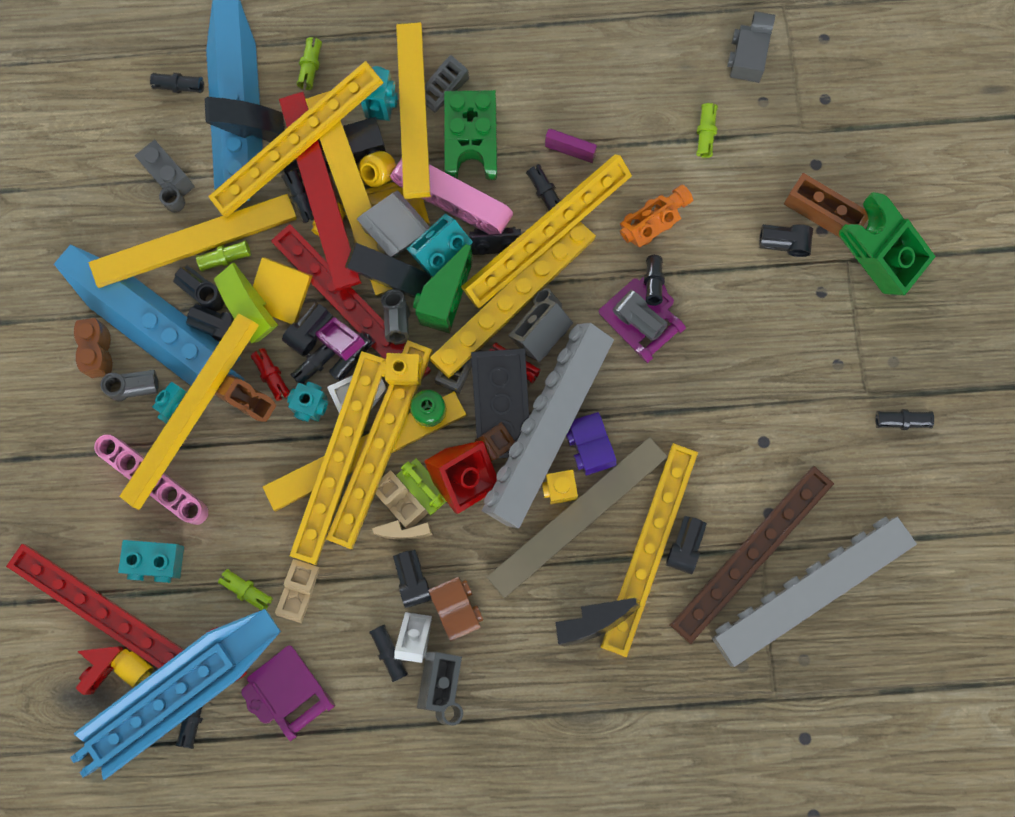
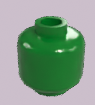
M422 390L413 397L410 410L418 424L425 427H433L441 423L445 418L446 404L442 396L436 391Z

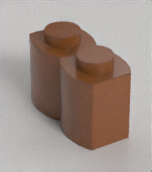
M96 318L77 320L74 325V338L78 345L76 350L77 367L80 372L90 378L104 377L112 372L113 367L112 357L108 352L111 343L110 332Z
M227 374L215 393L223 401L261 422H267L276 407L275 402L269 396L231 374Z
M456 577L428 590L450 641L481 628L479 622L484 619L478 605L472 607L468 597L473 594L467 580L461 582L460 577Z

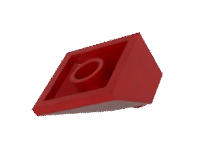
M483 441L445 448L424 461L433 484L456 514L485 498L497 481V475Z

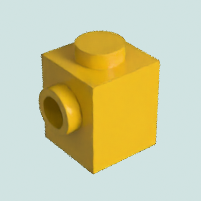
M387 353L386 361H382L381 375L385 377V381L389 385L421 386L423 359L419 354Z
M573 470L546 474V482H542L544 498L550 499V505L577 500L578 493Z

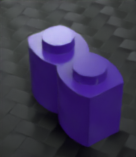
M599 412L575 419L566 438L569 446L574 445L578 453L573 455L578 470L583 469L585 476L616 466V457Z

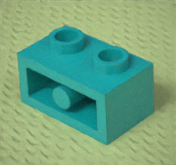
M373 66L372 69L384 83L361 102L365 118L376 116L377 120L390 121L392 108H396L398 103L395 81H392L390 70L380 66Z
M444 214L413 242L407 250L419 265L433 277L465 244L471 245L473 242L454 218Z
M123 540L118 573L127 574V580L144 581V576H153L154 582L171 583V578L180 579L184 546L169 543Z

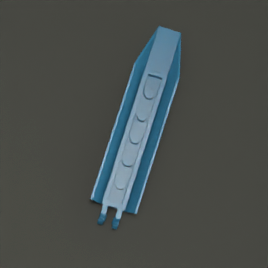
M212 0L206 48L209 97L240 100L260 105L256 43L241 1ZM211 125L214 189L216 190L263 149L262 139L253 135L243 138Z
M70 244L54 265L85 304L189 385H192L219 342L213 339L211 335L186 324L187 317L134 276L98 288L88 262L99 259V257ZM232 369L228 373L243 381L245 380Z
M263 609L207 632L77 730L74 735L85 742V744L70 759L73 763L83 760L90 753L94 760L79 772L84 778L101 767L102 778L106 780L237 681L281 632L267 610Z

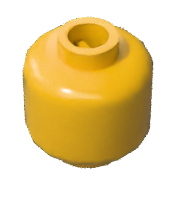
M377 151L363 157L359 164V173L366 185L377 188L392 181L390 175L397 165L389 153Z

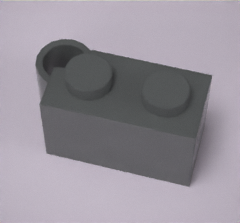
M755 11L751 26L741 25L740 29L734 30L732 44L736 45L735 52H730L727 67L731 68L730 78L760 83L765 69L770 37L774 26V14Z
M154 139L134 156L163 188L159 194L162 204L170 212H179L185 206L183 196L195 186ZM177 196L174 202L168 203L171 197Z
M549 288L540 290L534 296L533 302L535 305L508 335L520 349H525V355L538 362L548 355L550 349L566 334L569 327L573 324L572 320L562 310V303Z
M426 652L417 709L436 711V718L441 724L457 725L463 718L462 707L455 703L462 657L439 652ZM451 706L454 710V716L450 721H447L445 710Z

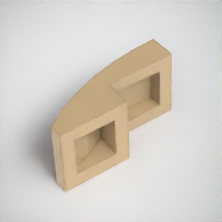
M391 470L381 478L375 494L406 529L414 527L428 514L427 510Z
M399 520L372 528L376 536L394 540H412L433 535L428 522L403 530Z
M293 559L284 581L285 588L275 611L276 616L299 623L303 622L316 583L319 567Z

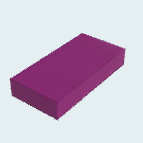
M548 129L545 136V147L593 163L596 156V144L553 129Z
M335 317L315 333L322 343L345 361L366 344L362 337Z

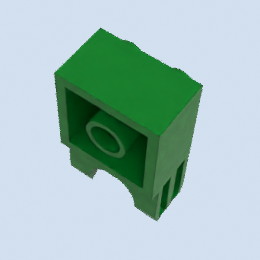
M496 90L444 91L445 173L458 179V172L462 163L471 159L481 162L485 169V178L487 180L497 179Z
M876 192L870 193L863 203V207L868 215L866 229L861 225L845 224L839 231V236L883 294L906 295L936 256L910 220L903 218L886 195Z

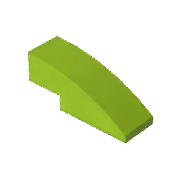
M231 263L214 278L218 291L233 318L235 319L239 313L259 325L249 340L251 344L260 342L279 326L265 309L266 303L235 263Z

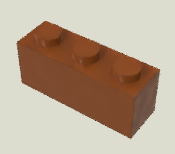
M802 173L784 202L785 206L839 238V231L845 224L864 226L868 220V215L864 208L805 173Z

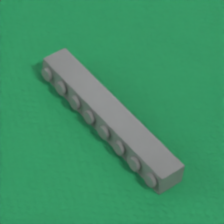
M592 323L577 324L569 333V341L566 347L559 353L557 357L558 362L554 370L547 376L545 380L546 386L542 394L534 401V409L530 417L523 423L521 427L522 432L517 442L511 446L509 450L510 456L505 466L501 467L498 471L497 481L484 499V506L481 511L506 526L520 528L614 341L613 338Z
M885 516L872 525L874 527L873 531L867 535L864 531L850 539L852 545L846 549L840 546L828 554L830 558L823 564L820 561L812 564L805 569L808 573L801 579H798L797 576L791 578L783 584L785 588L777 595L772 591L760 599L762 605L756 609H753L752 606L746 608L738 614L740 618L732 625L728 621L715 629L717 635L711 639L729 666H737L916 546L917 543L898 516L892 519H888Z

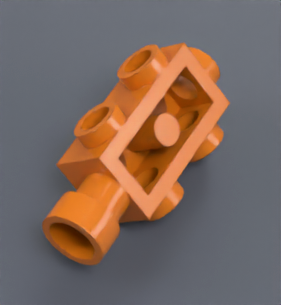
M681 184L667 198L660 195L656 199H650L643 208L634 214L626 215L624 221L620 223L622 228L620 234L627 243L631 242L640 248L643 245L649 244L653 238L663 231L669 230L673 224L681 219L677 209L680 207L685 208L693 202V196L688 188Z

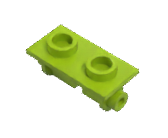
M417 458L411 463L409 461L401 467L402 470L396 476L430 515L447 502L433 484L429 472Z

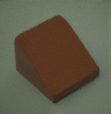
M502 422L475 439V442H484L491 461L510 450L511 446L515 443Z

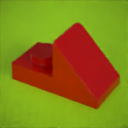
M125 646L78 651L93 667H88L80 675V683L76 686V689L83 695L94 694L114 669L111 666L112 661L121 651L127 648Z

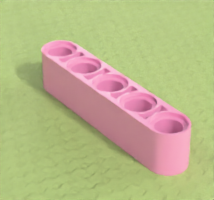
M402 158L390 175L393 182L403 188ZM429 164L431 197H422V199L489 235L502 234L513 216V212L508 206Z
M102 435L95 442L94 449L96 454L129 480L144 459L133 448L112 435ZM114 442V451L111 454H107L108 445ZM135 458L136 464L134 468L128 470V461ZM163 473L150 496L181 520L193 525L203 523L208 517L209 511L207 506L167 474ZM173 489H176V499L172 502H169V492ZM193 505H197V515L193 518H189V508Z

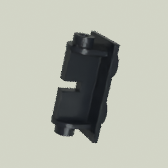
M516 227L505 228L502 234L490 235L477 228L474 231H469V238L473 242L470 245L472 255L500 254L521 236V229H516Z

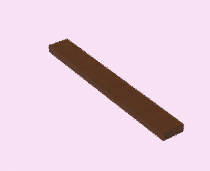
M812 466L669 626L689 644H692L829 491L834 483L815 466Z

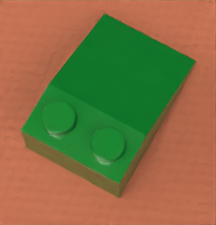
M465 244L424 285L422 293H417L413 308L416 309V316L420 325L450 334L464 292L461 286L467 282L473 265L470 245Z

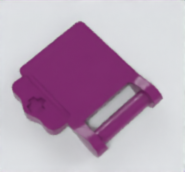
M644 277L640 280L634 278L599 309V315L646 363H649L653 359L652 355L677 332L681 334L686 329V326L669 311L673 306L674 299L667 293L666 287L663 285L662 303L656 306L647 305L661 318L667 320L670 326L657 339L644 348L640 342L646 336L632 324L627 325L621 321L612 310L630 290L638 293L646 301Z
M290 645L248 676L247 681L249 684L243 687L241 691L242 696L246 700L248 711L255 714L262 723L268 724L275 720L290 742L297 737L298 731L326 709L330 711L335 707L331 697L319 684L294 647ZM316 694L320 701L291 724L285 719Z

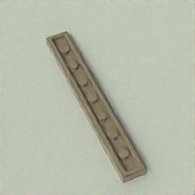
M649 437L487 576L488 580L506 598L667 459L666 454Z

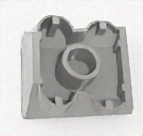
M399 191L392 193L357 218L365 233L371 235L377 242L379 252L390 257H395L403 252L430 228Z

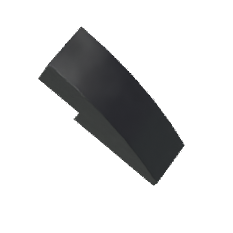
M217 97L204 98L205 120L207 124L243 138L253 135L267 142H272L284 131L283 113L240 100Z
M355 242L345 265V268L385 287L398 289L403 294L415 298L417 293H422L424 285L432 277L428 273Z
M637 598L581 606L582 618L555 622L558 644L563 647L574 645L608 632L629 618L640 607V601Z

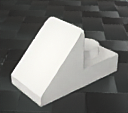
M405 612L395 648L394 659L422 663L427 652L432 616Z

